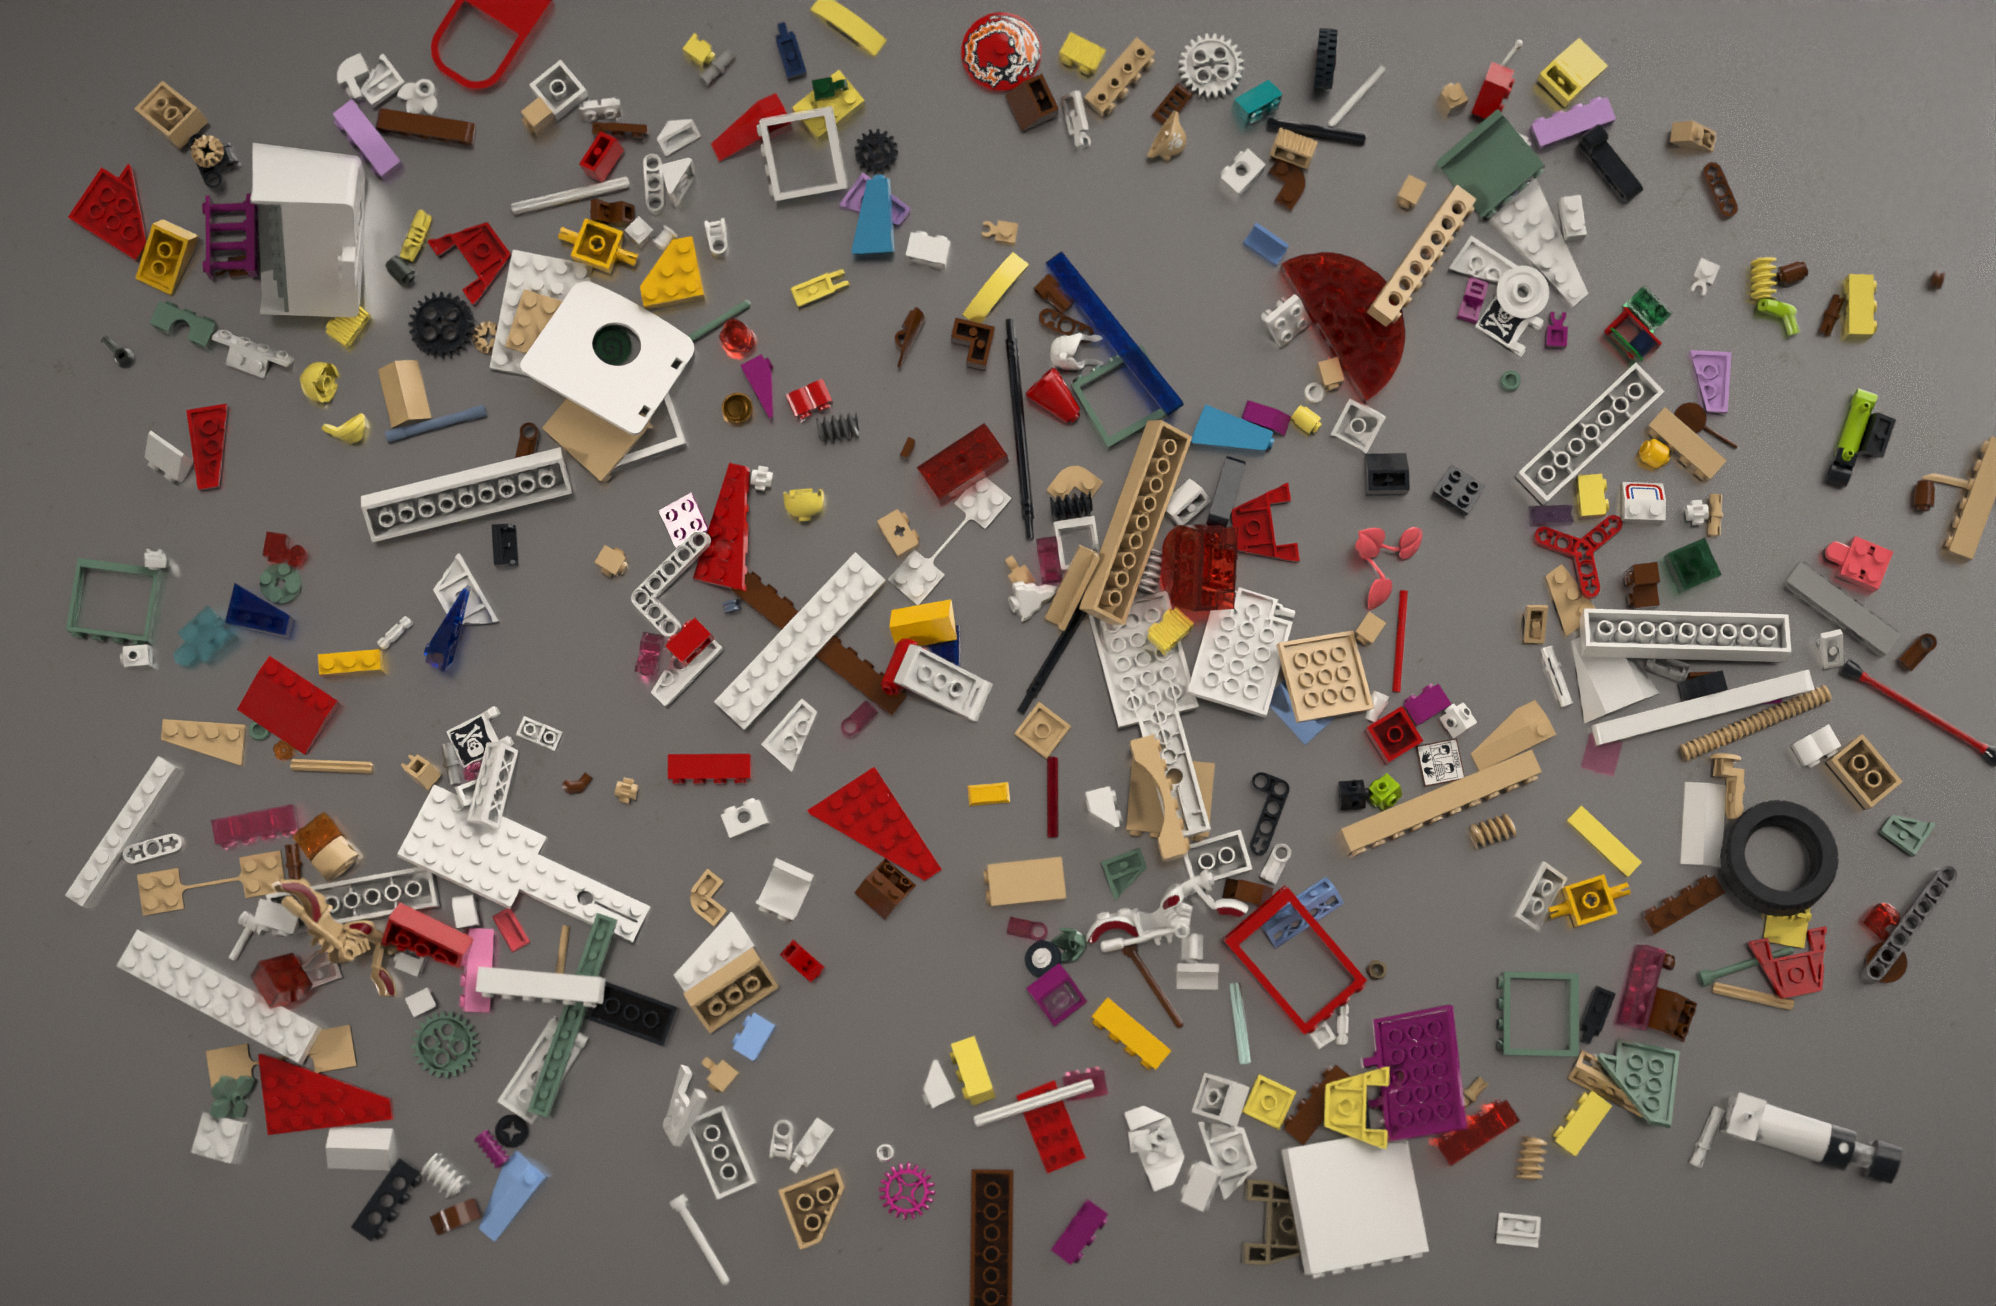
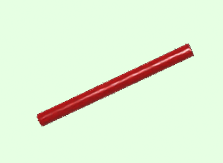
M1400 590L1392 690V692L1397 693L1401 692L1408 601L1407 590Z

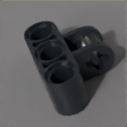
M194 134L190 137V150L191 146H193L195 142V139L202 137L201 134ZM229 142L222 143L224 154L217 165L202 167L197 164L204 183L214 193L221 192L225 188L226 183L221 171L238 163L237 158H234L231 151L232 145ZM209 144L206 149H200L204 152V156H207V153L213 152L210 150ZM213 178H219V182L216 185H210V182Z

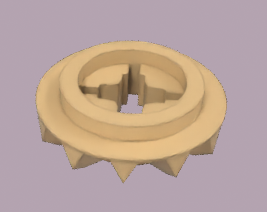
M202 135V137L195 139L193 146H191L193 160L202 167L217 165L224 154L222 143L212 135ZM209 144V148L213 152L207 153V156H204V152L200 149H206Z
M487 321L480 323L474 329L472 341L478 351L492 354L495 338L490 340L488 346L486 339L480 337L486 336L488 329L491 336L496 337L497 323Z

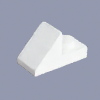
M1841 629L1820 633L1821 638L1817 639L1816 643L1823 669L1844 666L1843 633Z

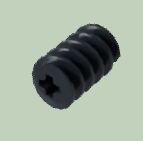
M1090 491L1088 497H1086L1084 492H1081L1080 498H1078L1076 493H1073L1072 499L1069 498L1068 494H1065L1063 501L1059 495L1056 496L1055 502L1051 496L1049 497L1051 513L1056 521H1059L1060 515L1063 516L1064 520H1067L1068 514L1071 515L1072 519H1075L1076 513L1081 518L1084 516V512H1087L1088 516L1092 515L1093 505Z

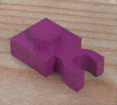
M1551 311L1549 318L1552 325H1547L1546 347L1566 348L1568 326H1563L1566 312H1562L1561 319L1557 320L1554 317L1555 312Z

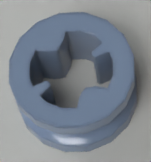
M740 599L723 602L722 606L725 607L724 613L742 610L739 606Z

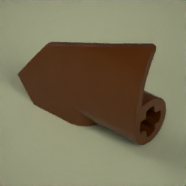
M915 307L914 311H909L901 326L904 330H900L895 334V347L900 351L897 365L899 368L905 362L912 349L913 342L926 320L924 313L918 307Z

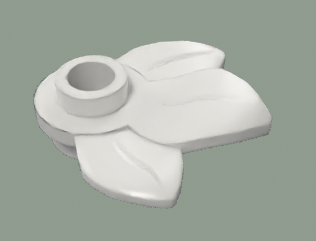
M421 79L417 83H407L398 91L397 96L407 100V112L419 114L424 109L431 115L437 107V100L434 97L435 87L428 79ZM423 86L428 87L427 93L421 92Z

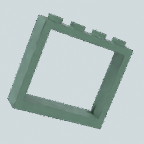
M1136 345L1131 346L1126 350V354L1120 357L1115 355L1108 360V364L1103 367L1101 365L1094 367L1090 370L1091 373L1085 377L1080 375L1071 384V390L1107 451L1143 431L1147 421L1162 420L1177 412L1179 408L1142 345L1138 347ZM1140 355L1168 404L1109 437L1082 392L1081 387Z
M77 558L66 631L72 633L71 636L76 638H84V635L92 636L93 640L104 641V638H111L112 642L124 644L125 640L133 641L132 645L151 644L163 571L151 570L144 566ZM87 570L153 578L144 636L77 627Z
M1502 972L1498 982V988L1502 989L1501 997H1498V1009H1501V1018H1498V1030H1501V1038H1498L1497 1044L1501 1055L1579 1057V973ZM1510 978L1568 980L1567 1050L1510 1049Z

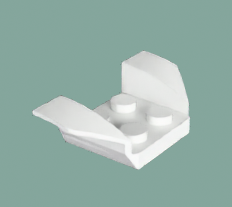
M1145 1106L1125 1112L1124 1115L1130 1131L1148 1128L1149 1134H1153L1157 1129L1164 1130V1133L1158 1134L1156 1139L1158 1141H1165V1145L1158 1146L1152 1143V1150L1140 1151L1138 1154L1154 1192L1173 1185L1185 1156L1170 1118Z

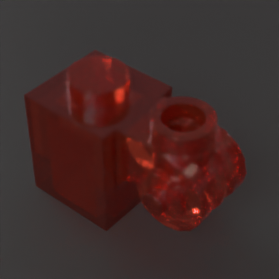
M266 532L262 556L268 559L267 562L280 564V561H288V565L300 567V563L307 558V552L300 545H295L289 550L290 537L287 534Z

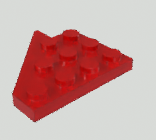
M127 164L119 177L101 167L68 218L137 261L145 249L147 238L132 166Z

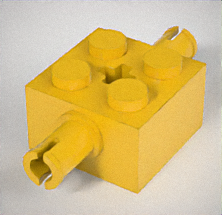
M587 218L584 219L579 233L564 227L560 229L561 233L559 232L558 239L574 244L571 257L575 262L589 265L609 274L612 273L615 262L618 260L632 266L636 264L635 260L638 259L639 254L622 249L625 239L623 231ZM601 243L602 247L595 249L594 245L598 246Z
M1605 874L1565 886L1562 888L1565 902L1548 907L1549 913L1557 911L1551 914L1550 918L1554 920L1569 914L1574 927H1578L1618 914L1614 899L1631 895L1630 889L1621 891L1629 887L1628 883L1624 882L1609 888ZM1587 895L1589 898H1593L1594 902L1591 903V906L1590 904H1586L1585 900L1587 899Z

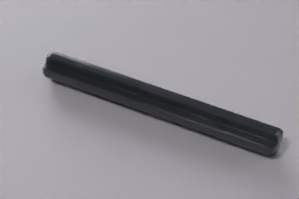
M1269 118L1267 121L1268 130L1279 131L1280 128H1283V130L1286 129L1299 135L1364 145L1366 141V134L1361 132Z

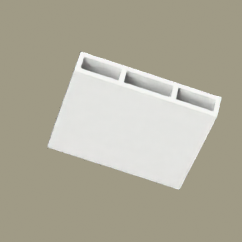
M1347 1137L1281 1150L1305 1275L1312 1274L1313 1278L1325 1276L1327 1271L1337 1274L1345 1272L1344 1268L1352 1267V1270L1363 1269L1364 1264L1371 1263V1266H1378L1384 1264L1383 1260L1391 1259V1263L1403 1261V1256L1410 1255V1259L1423 1257L1422 1253L1429 1251L1407 1140L1393 1143L1387 1142V1149H1382L1353 1137Z

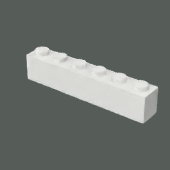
M478 966L476 992H480L482 997L494 998L495 994L502 995V999L515 1000V996H521L523 1001L535 1002V998H543L544 1003L555 1004V1000H563L565 1005H576V1002H584L583 1006L596 1007V1003L603 1004L605 979L601 977Z

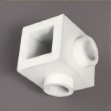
M1464 702L1458 706L1452 704L1444 710L1446 714L1440 717L1444 727L1449 731L1453 739L1477 723Z

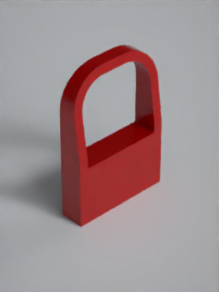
M455 0L431 41V56L434 64L445 77L469 91L485 92L497 87L509 73L553 8V0ZM467 6L517 37L496 72L483 81H471L447 67L440 57V47L443 40Z

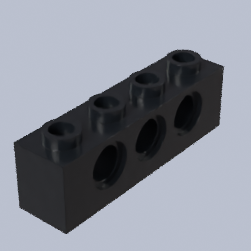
M398 1158L350 1228L370 1242L375 1241V1239L379 1240L386 1231L383 1229L386 1223H391L396 1217L397 1212L395 1210L400 1204L403 1206L410 1195L407 1193L412 1187L416 1188L420 1183L422 1171L405 1159ZM399 1177L405 1180V1187L401 1190L395 1185ZM386 1195H390L393 1198V1204L390 1207L385 1206L383 1203ZM374 1212L379 1213L381 1216V1221L378 1224H374L371 1221V1216Z

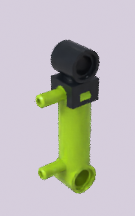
M1857 388L1851 402V409L1839 445L1834 452L1826 481L1845 488L1848 485L1870 414L1877 401L1876 394Z

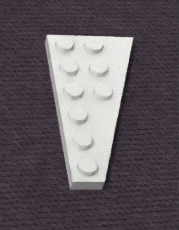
M1534 179L1523 191L1518 193L1509 203L1492 216L1490 220L1573 308L1588 295V291L1537 180Z

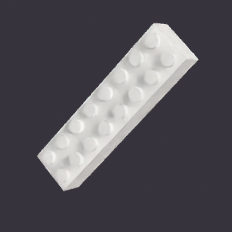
M1635 363L1522 468L1515 477L1544 506L1651 406L1664 391Z
M420 867L311 886L315 892H319L325 897V902L333 907L329 913L335 922L340 924L389 917L399 902L417 911L440 907L435 874ZM289 893L266 895L267 901L282 904L285 896H292L302 906L299 899ZM302 920L297 933L309 930ZM271 928L273 936H283L278 934L277 929Z

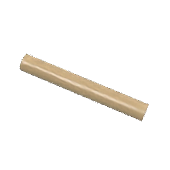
M562 925L556 974H564L570 926Z

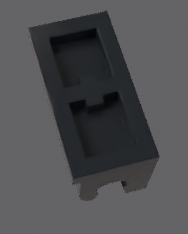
M1879 412L1870 414L1857 453L1869 454L1870 458H1883L1896 419Z
M512 523L491 524L495 567L519 566L516 525H512Z

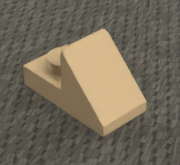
M1527 605L1523 613L1525 619L1524 643H1545L1548 605Z

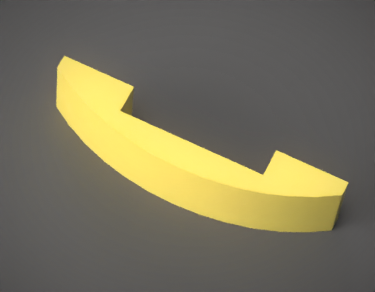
M817 0L810 9L821 19L830 22L859 43L860 47L874 57L887 42L874 28L835 0Z
M1012 253L984 284L962 315L969 321L982 323L990 314L991 309L1013 282L1020 277L1029 264L1015 253Z

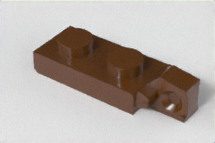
M592 123V135L598 136L600 131L605 134L612 133L611 136L624 137V134H630L632 138L643 139L644 136H649V127L643 124Z

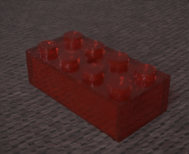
M983 423L919 465L917 470L938 503L942 506L1008 463L1009 460L1006 452L988 426Z
M1495 1099L1486 1105L1488 1109L1484 1112L1479 1110L1469 1116L1471 1120L1467 1122V1129L1454 1131L1450 1134L1443 1133L1434 1139L1436 1143L1432 1146L1446 1167H1451L1520 1122L1507 1099Z

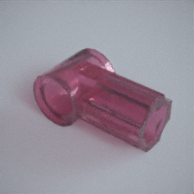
M865 700L848 718L842 721V735L847 739L857 737L859 732L878 714L877 710ZM847 724H853L856 730L848 733L844 727Z
M1010 916L1006 934L1039 942L1047 939L1049 931L1042 922ZM1036 927L1044 928L1045 932L1042 937H1035L1033 935Z

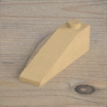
M1536 700L1517 708L1471 753V756L1478 770L1481 771L1554 737L1556 733L1547 715Z

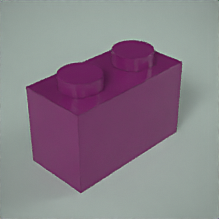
M1431 683L1421 689L1423 693L1416 697L1413 694L1404 700L1406 704L1402 707L1415 727L1451 705L1450 700L1439 683L1435 686Z

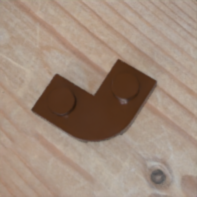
M1277 158L1268 175L1283 183L1284 186L1274 202L1292 212L1304 192L1305 177L1298 167Z

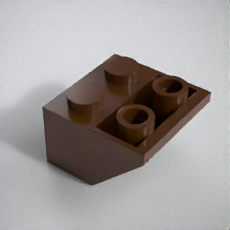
M1042 73L1022 82L1005 95L1021 131H1025L1059 115V108Z
M885 858L863 880L854 893L886 920L916 885Z
M1655 986L1642 1026L1684 1042L1698 1003L1674 991Z

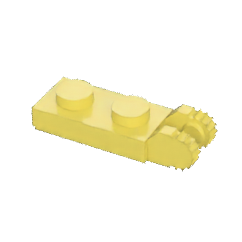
M844 269L830 274H823L790 288L798 308L849 287L850 283L847 280L833 285L831 282L833 279L842 277L845 274Z

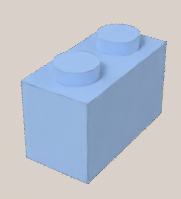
M753 1013L752 1016L748 1015L742 1024L745 1026L741 1034L739 1032L736 1034L732 1044H734V1050L755 1062L776 1025Z

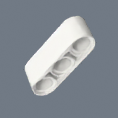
M649 154L643 161L646 205L652 215L658 216L664 213L666 208L664 176L661 168L662 162L658 155ZM652 161L658 162V166L655 169L648 168V164ZM652 181L660 183L659 187L655 189L650 188L649 185ZM653 201H660L661 205L658 208H652L651 203Z

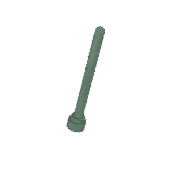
M743 301L688 335L692 342L696 341L749 308L751 305L750 301Z
M1789 946L1771 952L1772 957L1775 959L1794 953V948ZM1755 957L1714 971L1707 969L1698 971V978L1702 987L1712 985V982L1717 978L1760 964Z

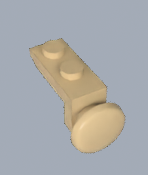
M1728 753L1712 754L1710 759L1715 760L1713 776L1726 778L1725 814L1727 819H1738L1744 810L1742 802L1745 791V769L1733 768L1734 762H1740L1741 757Z

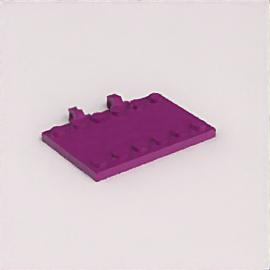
M1449 1004L1373 1019L1377 1052H1374V1057L1363 1058L1364 1067L1369 1069L1371 1066H1376L1377 1069L1389 1067V1086H1381L1380 1097L1375 1098V1100L1368 1099L1369 1108H1380V1112L1384 1113L1387 1142L1393 1143L1467 1129L1453 1006Z

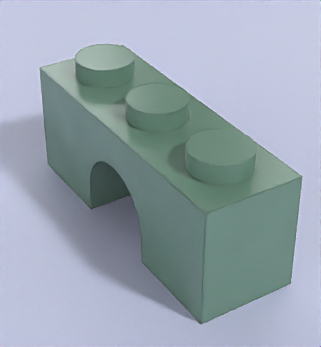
M166 301V303L158 302L149 323L153 328L172 335L174 329L179 324H189L190 332L187 339L193 344L210 350L213 343L212 335L219 329L214 323V319L203 316V318L195 316L196 312L187 308L184 311L177 309L178 305Z

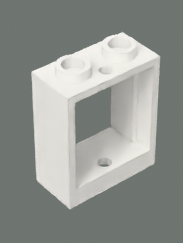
M1094 516L1054 522L1061 573H1066L1069 565H1065L1060 532L1090 528L1093 550L1098 552V554L1100 553Z

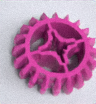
M901 1163L898 1164L899 1171L891 1167V1171L894 1174L890 1175L886 1172L884 1175L889 1178L888 1181L883 1179L880 1181V1183L886 1184L885 1188H879L880 1192L885 1191V1195L880 1196L879 1199H887V1202L882 1206H891L888 1210L889 1214L895 1209L897 1211L895 1214L896 1218L899 1217L901 1212L904 1213V1220L907 1219V1213H911V1218L915 1219V1211L921 1216L923 1215V1212L920 1210L922 1206L926 1210L929 1209L925 1204L926 1201L933 1203V1199L928 1198V1194L934 1195L935 1191H929L928 1187H933L934 1183L927 1184L926 1180H929L931 1176L927 1175L925 1178L922 1176L926 1171L925 1169L918 1173L917 1169L919 1166L917 1164L913 1170L910 1169V1163H907L906 1169H903ZM901 1174H913L919 1180L908 1184L903 1180ZM896 1179L900 1190L896 1195L890 1197V1185ZM901 1181L904 1185H907V1188L908 1186L916 1185L910 1192L913 1201L910 1197H906V1195L905 1197L903 1195L899 1198L897 1197L903 1191ZM923 1185L924 1197L920 1204H918L914 1197V1192ZM905 1198L911 1203L913 1208L903 1209L894 1203Z

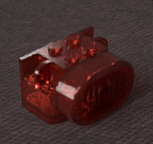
M1207 524L1178 525L1167 534L1162 546L1161 582L1165 591L1171 596V602L1175 607L1191 611L1234 609L1237 578L1236 564L1238 558V527Z

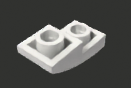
M523 716L515 735L555 751L563 732Z

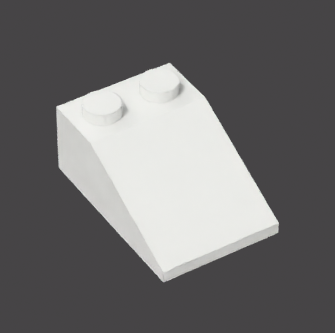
M150 431L148 433L144 457L149 461L147 465L157 472L161 469L166 473L164 477L172 483L178 481L182 484L194 468V462L154 432Z

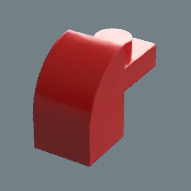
M794 940L779 954L809 982L816 979L824 969V966Z

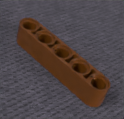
M380 108L375 129L389 134L472 146L476 124Z

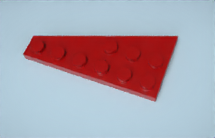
M733 463L728 465L707 532L711 543L699 556L693 579L696 581L744 592L747 590V585L745 584V574H747L745 555L748 554V523L746 522V513L749 512L747 493L749 492L750 468Z

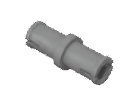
M726 48L716 60L710 62L711 65L699 76L700 80L709 86L719 74L725 71L724 68L736 58L734 53Z
M454 742L440 745L444 758L443 767L446 768L448 785L462 783L458 769L460 763L456 759Z

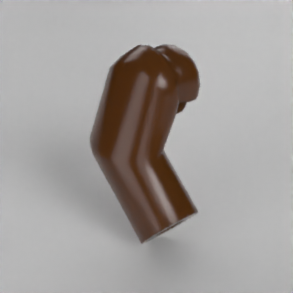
M584 772L578 781L565 780L562 783V788L568 794L581 793L593 778Z

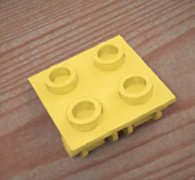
M1810 908L1790 916L1767 915L1764 938H1768L1770 943L1804 948L1808 921H1811L1812 916Z

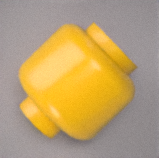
M1654 438L1649 441L1646 440L1639 449L1641 461L1655 469L1660 468L1662 465H1667L1671 458L1669 447Z

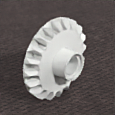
M1513 267L1507 270L1497 283L1496 292L1500 307L1513 317L1521 319L1533 317L1540 313L1547 304L1549 298L1548 283L1545 277L1532 267ZM1518 288L1525 290V298L1518 295Z

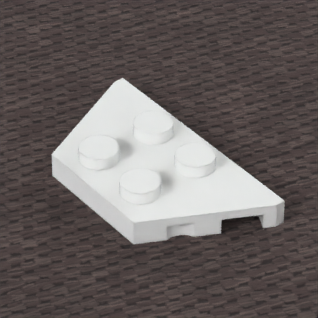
M457 554L451 566L447 568L442 579L433 589L454 626L498 623L499 620L461 554Z
M1199 1122L1198 1125L1212 1166L1224 1171L1219 1188L1223 1199H1227L1257 1169L1245 1130L1241 1127Z

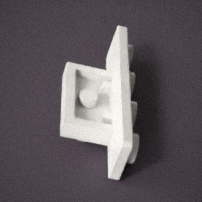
M218 330L212 335V340L230 346L225 365L261 378L266 376L270 361L288 367L294 360V357L285 351L270 349L266 344L251 342L249 338L232 335L227 330Z

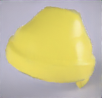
M360 413L339 427L324 424L322 430L350 444L357 443L363 438L365 416Z

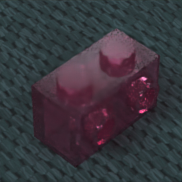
M1098 1066L1087 1068V1073L1079 1074L1078 1070L1066 1072V1076L1062 1077L1064 1087L1091 1079L1094 1085L1093 1090L1066 1098V1101L1108 1095L1104 1070H1099Z

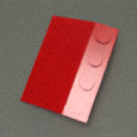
M269 656L256 674L237 710L306 755L341 704Z

